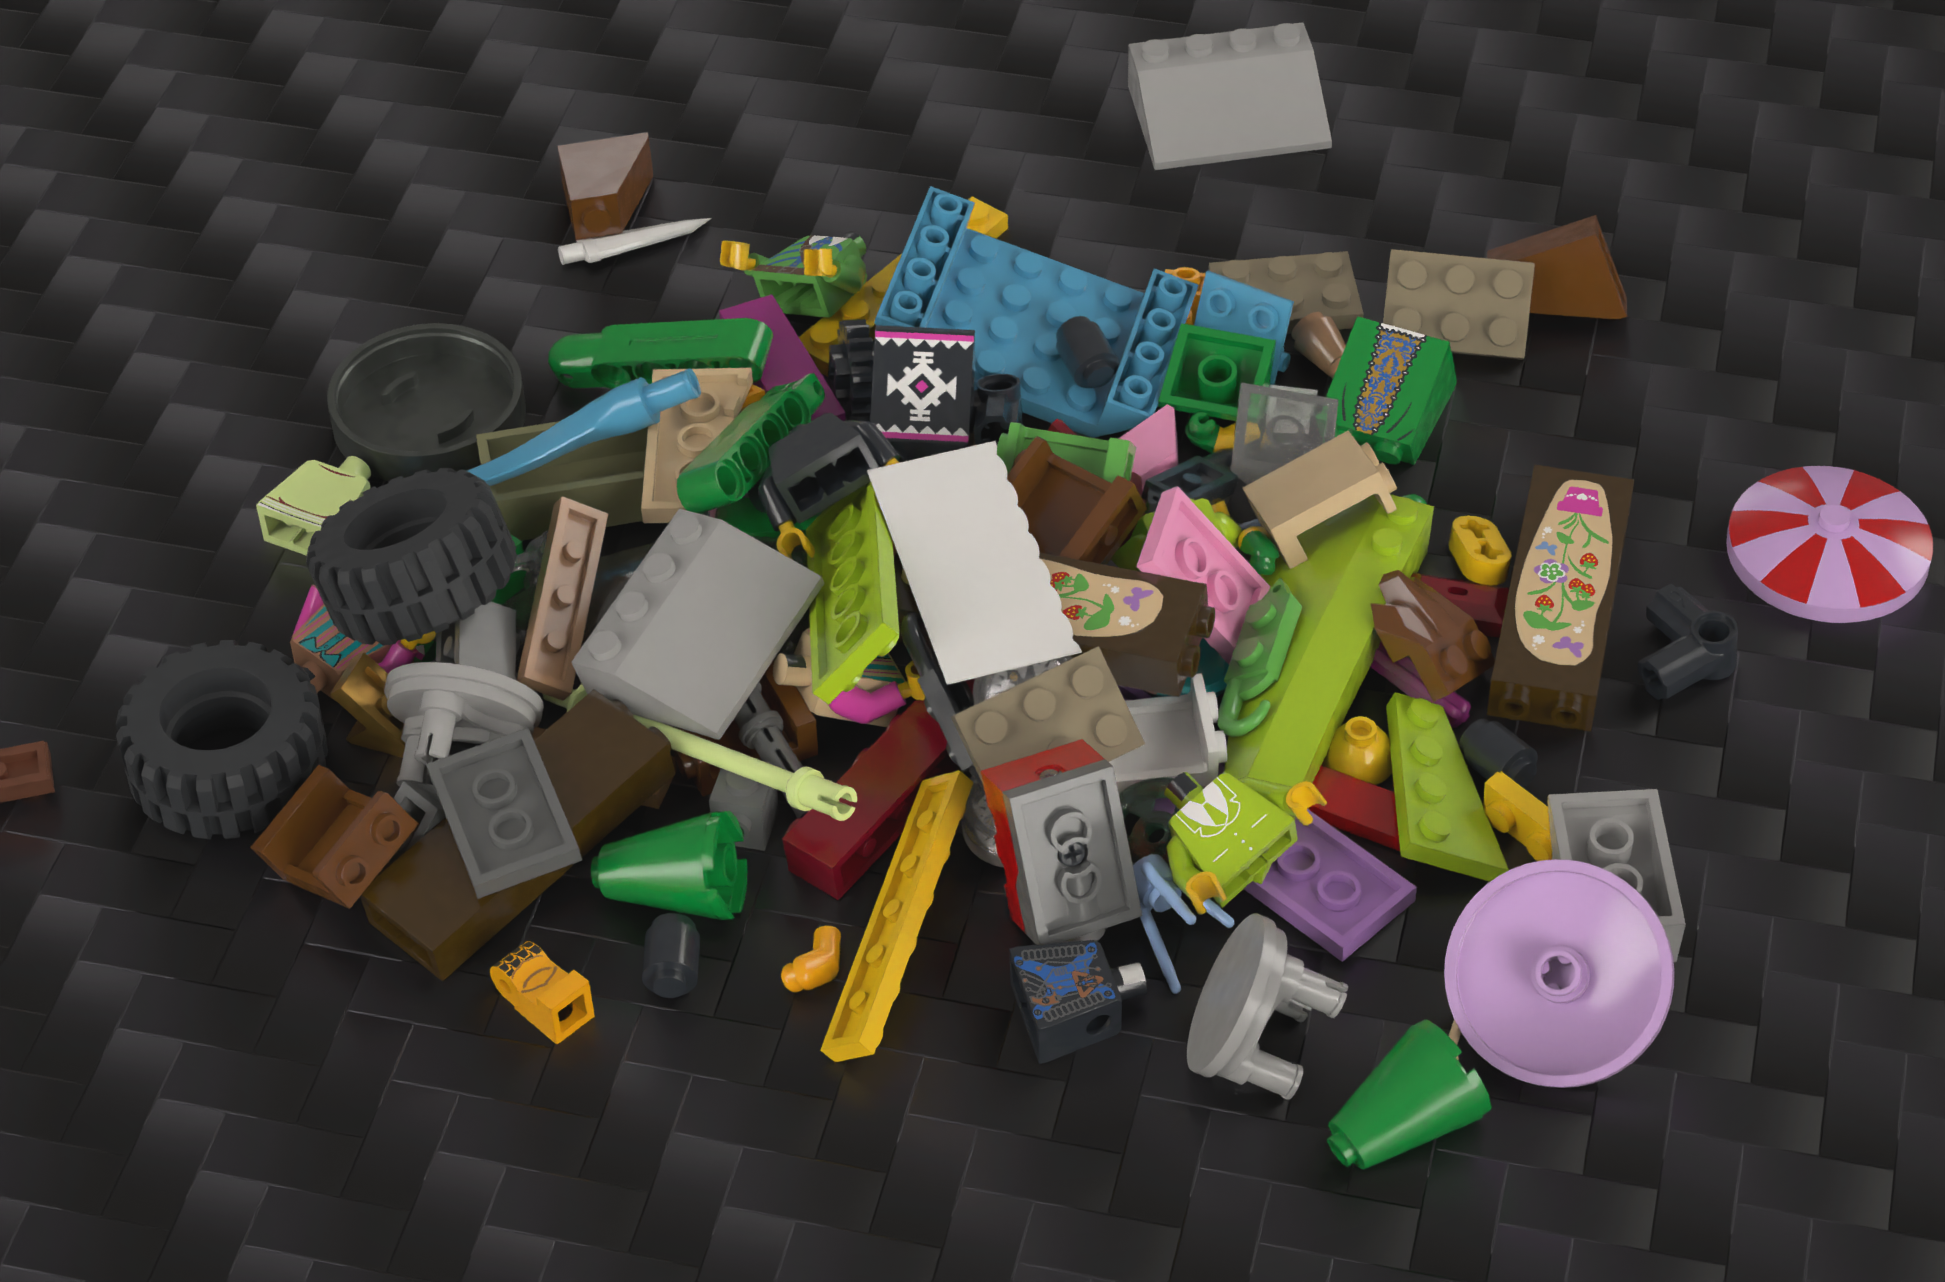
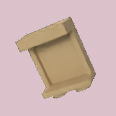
M1349 431L1342 433L1242 488L1260 525L1266 529L1269 538L1278 546L1279 554L1290 569L1308 560L1297 538V535L1371 495L1375 496L1387 514L1397 510L1390 495L1397 487L1383 462L1379 463L1368 442L1360 446Z

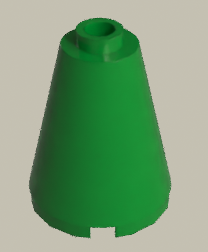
M714 811L605 844L600 849L599 856H595L592 860V882L595 888L601 889L603 896L607 899L719 920L734 919L735 917L732 913L741 912L747 891V859H737L735 842H744L742 829L737 817L731 811Z
M1425 1019L1412 1025L1329 1122L1332 1135L1327 1138V1143L1343 1165L1348 1167L1354 1163L1358 1168L1364 1170L1478 1121L1491 1110L1489 1094L1474 1068L1466 1073L1460 1062L1456 1059L1462 1051L1441 1028Z

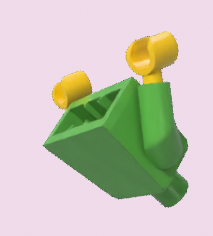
M847 232L842 237L806 236L771 258L757 253L749 255L750 244L722 241L720 264L725 267L744 270L745 274L754 277L760 297L772 294L785 314L830 318L855 293L860 291L867 280L866 266L861 259L866 253V245L863 239L855 232Z

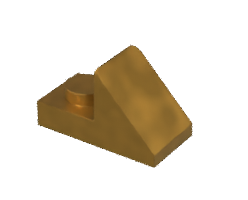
M363 652L351 660L329 695L357 719L356 724L346 738L348 742L403 758L406 744L401 739L404 723L390 713L387 708L388 699L384 694L388 673Z

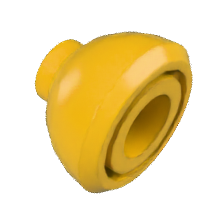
M1362 716L1351 718L1335 731L1322 765L1370 784L1378 785L1392 774L1389 737L1381 728L1376 726L1373 720Z

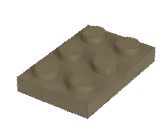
M1391 249L1383 323L1449 341L1452 353L1524 360L1535 263Z
M1348 251L1209 263V271L1294 301L1287 334H1292L1295 325L1302 318L1313 312H1321L1324 316L1333 318L1338 330L1352 329L1357 316L1363 318L1364 313Z
M1099 646L951 716L981 781L982 770L1081 739L1108 762L1145 745Z

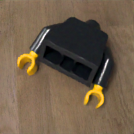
M825 413L808 424L795 426L788 436L774 443L768 449L771 465L767 467L758 487V494L774 531H780L781 533L776 543L778 551L792 559V550L802 544L807 554L813 558L815 554L813 544L801 530L794 527V524L796 522L801 524L871 482L867 470L899 463L900 455L875 424L870 421H842L832 413Z

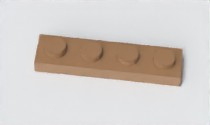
M563 496L553 507L516 680L532 690L562 701L572 694L576 671L571 662L581 649L608 513Z

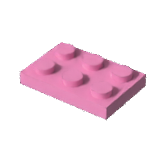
M1178 486L1162 492L1136 567L1141 572L1207 584L1208 606L1215 608V621L1210 637L1204 639L1230 664L1232 653L1238 641L1249 606L1262 600L1268 593L1270 586Z

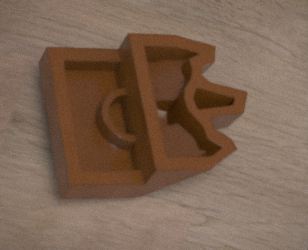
M1400 570L1383 574L1379 587L1386 604L1371 603L1375 630L1393 663L1406 656H1410L1433 702L1453 693L1494 666L1495 659L1491 653L1490 643L1487 637L1479 631L1474 619L1415 577L1408 578Z

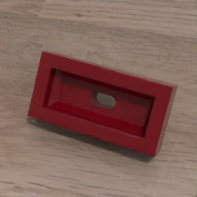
M1412 573L1411 578L1415 577L1432 587L1474 619L1479 631L1485 636L1500 638L1509 588Z

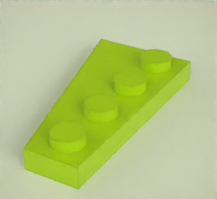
M1395 692L1388 702L1386 710L1401 857L1491 882L1499 875L1509 871L1488 817L1485 815L1484 807L1443 706L1431 703L1425 699H1417Z

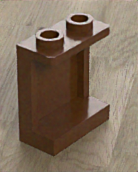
M1038 436L1034 438L1027 449L1022 450L1017 455L1013 467L1007 475V481L1016 490L1018 496L1017 505L1027 517L1029 524L1028 532L1033 535L1038 543L1039 553L1107 565L1147 510L1133 482L1118 475L1110 483L1055 455L1048 442Z
M774 658L759 681L762 685L760 694L770 710L777 711L783 719L784 727L781 733L797 759L802 761L818 755L816 719L796 686L779 685L775 682L773 677ZM734 719L720 740L677 728L761 760L755 749H750L742 744L738 737L740 729ZM675 750L676 763L682 777L685 780L692 778L702 797L711 794L721 768Z
M318 765L250 848L283 880L350 909L416 828L418 823L388 793L378 791L371 798L353 791L330 769Z

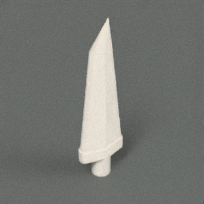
M712 218L683 220L625 230L620 234L576 240L577 243L558 247L559 258L562 265L582 260L588 263L601 261L603 258L690 234Z

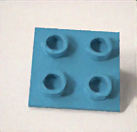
M1206 271L1194 326L1276 340L1270 385H1275L1277 372H1285L1290 363L1291 356L1284 352L1283 346L1294 301L1214 272Z

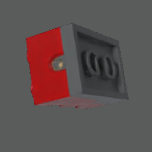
M1081 739L981 771L987 805L994 817L997 831L994 835L997 853L1005 869L1007 883L1004 886L1011 919L1036 945L1086 940L1098 941L1104 935L1105 928L1142 916L1113 765Z

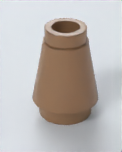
M1313 312L1302 318L1293 328L1292 338L1295 340L1294 347L1333 379L1346 343L1333 318L1324 316L1321 312Z

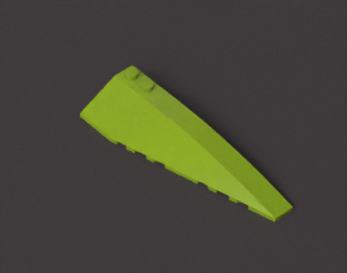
M1371 495L1297 535L1308 558L1307 561L1290 569L1280 555V558L1275 560L1276 569L1273 574H1259L1269 584L1270 589L1279 578H1282L1288 585L1291 594L1302 605V609L1278 681L1272 683L1257 696L1244 701L1238 720L1252 714L1262 700L1270 702V709L1263 721L1252 731L1243 736H1229L1224 773H1229L1236 779L1250 777L1291 787L1304 781L1313 783L1328 753L1334 733L1342 725L1374 660L1376 649L1380 645L1381 639L1374 627L1371 603L1386 604L1379 587L1383 574L1395 570H1400L1408 578H1411L1412 573L1418 572L1428 552L1434 506L1416 502L1409 498L1391 495L1397 510L1387 514L1375 496ZM1267 864L1257 872L1252 881L1262 884L1271 865L1268 866Z

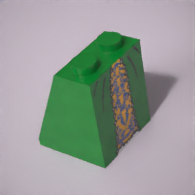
M1357 316L1317 419L1322 439H1326V442L1349 431L1360 446L1368 442L1378 460L1388 464H1399L1402 461L1415 465L1457 383L1450 342Z

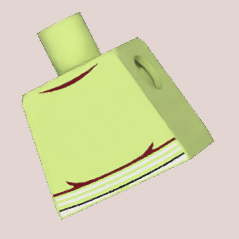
M356 456L347 457L339 468L316 460L306 461L256 505L264 541L307 556L311 538L315 531L321 530L322 522L329 515L337 514L340 506L349 500L354 501L363 496L362 492L370 489L368 479L371 476V470L369 466Z

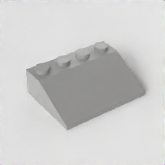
M1303 22L1294 24L1283 23L1277 26L1254 29H1237L1205 35L1194 34L1189 37L1164 40L1153 39L1146 42L1129 44L1128 87L1154 170L1332 148V138L1314 50Z
M679 509L571 663L587 695L595 689L610 701L614 699L619 700L634 715L720 740L825 583L822 576L725 521Z

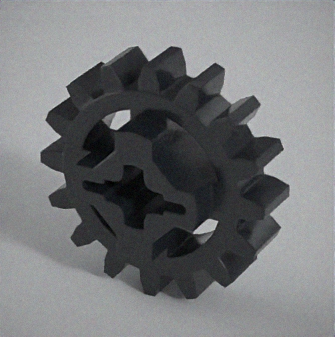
M866 319L842 320L839 322L840 329L837 330L838 344L829 345L828 349L829 387L832 389L838 402H840V405L843 406L846 420L870 421L875 342L870 337L869 324L866 325Z

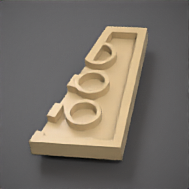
M752 368L692 369L700 384V397L661 411L660 422L648 427L641 506L643 523H669L679 509L686 510L678 497L677 479L680 473L740 414L753 383ZM686 369L653 370L652 383Z

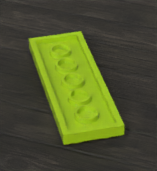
M871 482L827 507L806 529V537L815 548L813 558L807 554L808 569L822 576L825 583L809 606L812 693L828 705L842 691L848 692L852 690L860 681L864 669L877 656L883 657L888 654L899 638L893 541Z

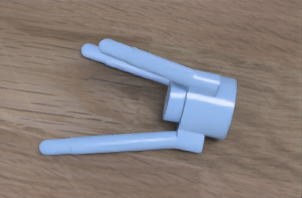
M1151 854L1138 860L1133 865L1142 911L1140 919L1171 992L1178 994L1181 991V985L1151 910L1153 908L1156 912H1163L1173 907L1189 925L1196 922V916L1180 898L1182 892L1173 883L1169 865L1160 855ZM1210 898L1204 901L1203 905L1207 913L1215 917L1228 928L1233 927L1234 919L1223 911L1220 906Z

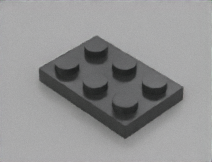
M529 728L426 764L478 899L582 861L579 847Z

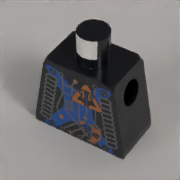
M1095 940L1009 948L1010 984L1039 1064L1049 1062L1117 1035L1121 1031L1122 1000L1147 995V984L1141 964L1138 962L1110 969L1101 943Z

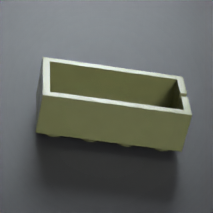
M560 421L476 434L480 465L509 453ZM648 427L633 433L592 442L536 469L490 486L510 534L521 541L547 537L554 504L562 496L608 513L606 527L643 521L641 506Z

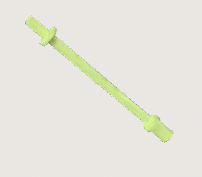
M581 684L578 689H572V694L563 701L543 694V698L548 702L566 708L568 712L587 693ZM633 714L634 719L645 727L653 726L659 729L668 738L673 750L785 792L791 807L802 811L814 809L839 821L848 819L855 810V807L839 802L840 797L851 802H857V794L854 788L846 785L842 786L824 779V776L818 770L806 766L793 773L664 723Z

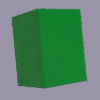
M1181 323L1158 400V407L1163 408L1168 404L1178 411L1194 414L1206 412L1210 417L1254 425L1264 414L1276 340Z

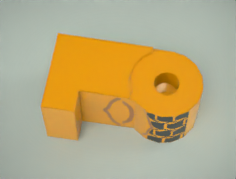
M526 941L490 968L492 981L501 995L515 1006V1010L555 1044H559L595 1017L589 981L575 970L569 974L565 972L532 942ZM569 1005L573 1009L572 1013L568 1018L559 1021L558 1012Z

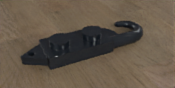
M1220 449L1203 458L1200 456L1193 457L1146 480L1141 498L1146 500L1147 510L1145 513L1155 512L1162 492L1177 486L1189 499H1207L1211 505L1234 494L1239 476L1230 466L1244 467L1256 472V480L1267 475L1269 469L1260 458L1240 449Z
M919 612L907 613L901 621V636L920 676L917 680L925 694V707L931 717L939 723L946 737V749L952 761L961 768L962 772H970L984 789L982 781L951 719V716L976 705L977 702L966 680L947 685L938 659L933 655L922 633L923 631L929 637L921 614Z

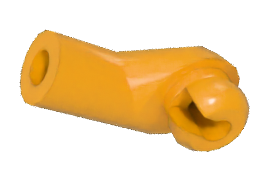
M833 926L817 928L814 932L813 950L797 956L793 963H788L782 968L781 979L788 990L791 992H800L803 989L812 990L836 978L840 962L841 932L839 929Z

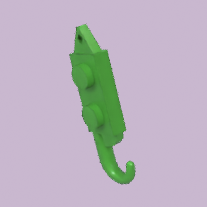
M1282 578L1277 580L1262 600L1250 605L1246 612L1245 620L1224 678L1227 686L1218 709L1217 725L1227 736L1238 737L1252 731L1263 721L1270 709V702L1262 700L1252 714L1238 720L1244 701L1257 696L1272 683L1278 681L1302 609V605L1291 594L1288 585Z

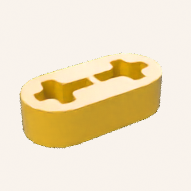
M1461 516L1456 518L1452 522L1448 545L1464 576L1482 585H1499L1504 583L1508 577L1512 555L1497 527L1487 519L1477 516Z

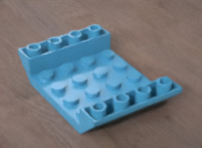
M930 186L876 315L874 324L876 326L975 330L974 383L980 378L991 374L1014 375L1020 381L1023 413L1050 423L1056 419H1061L1072 431L1091 438L1133 429L1153 415L1158 405L1181 323H1186L1198 284L1153 269L1145 293L968 229L967 226L975 202ZM1085 316L1090 321L1097 323L1119 360V367L1111 381L1106 385L1098 388H1082L1078 386L1056 348V332L1070 318Z

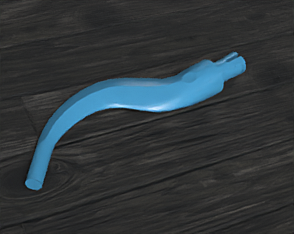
M691 368L648 384L644 378L640 377L608 391L579 411L509 453L467 471L484 480L489 486L536 469L592 442L633 433L660 422L661 411L700 397L701 388L699 381Z

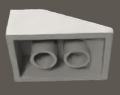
M1658 790L1549 794L1547 802L1552 859L1573 860L1598 866L1615 874L1637 890L1659 917L1670 942L1673 962H1677L1686 923Z

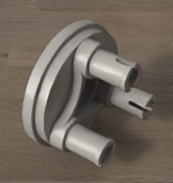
M420 662L394 668L387 675L384 694L388 699L387 708L390 713L404 723L401 739L406 743L400 774L396 784L400 787L402 782L406 781L431 785V778L426 764L434 762L435 757L438 760L448 757L452 741L484 744L525 728H529L532 735L534 728L540 724L544 704L541 697L528 686L512 678L472 666L441 662Z
M1258 913L1249 915L1238 925L1225 943L1201 992L1187 1043V1063L1189 1069L1204 1077L1217 1075L1240 1085L1248 1081L1277 1093L1285 1099H1291L1301 1083L1303 1066L1292 1064L1259 1050L1258 1040L1274 1010L1292 1017L1300 1023L1308 1017L1307 1012H1304L1303 1008L1309 1011L1313 1008L1325 1013L1328 1017L1335 1018L1345 1003L1347 997L1345 992L1348 990V985L1304 968L1303 960L1287 954L1286 934L1283 930L1276 928L1275 922L1272 919Z

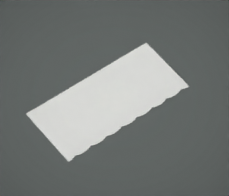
M995 441L867 470L947 685L1082 653L1079 645L1072 639L1073 630L1068 618L1061 612L1060 597L1057 591L1050 585L1049 570L1045 563L1039 559L1038 543L1033 535L1028 532L1029 524L1027 517L1017 505L1018 496L1016 490L1007 481V469L1003 460L996 454L997 445Z

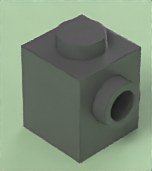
M721 768L709 799L710 813L714 811H731L737 817L744 837V842H735V846L765 851L779 813L777 789Z

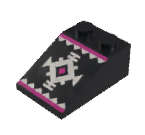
M876 326L870 422L878 427L900 455L899 463L973 446L975 330Z

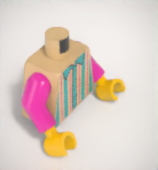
M810 628L802 632L794 654H778L773 665L775 682L779 685L796 686L809 710L819 716L888 727L890 721L896 716L898 709L907 704L906 698L912 696L914 699L922 701L925 698V694L917 680L920 676L913 661L905 668L907 681H905L888 653L883 657L877 656L864 669L857 685L848 692L842 691L828 705L812 693Z

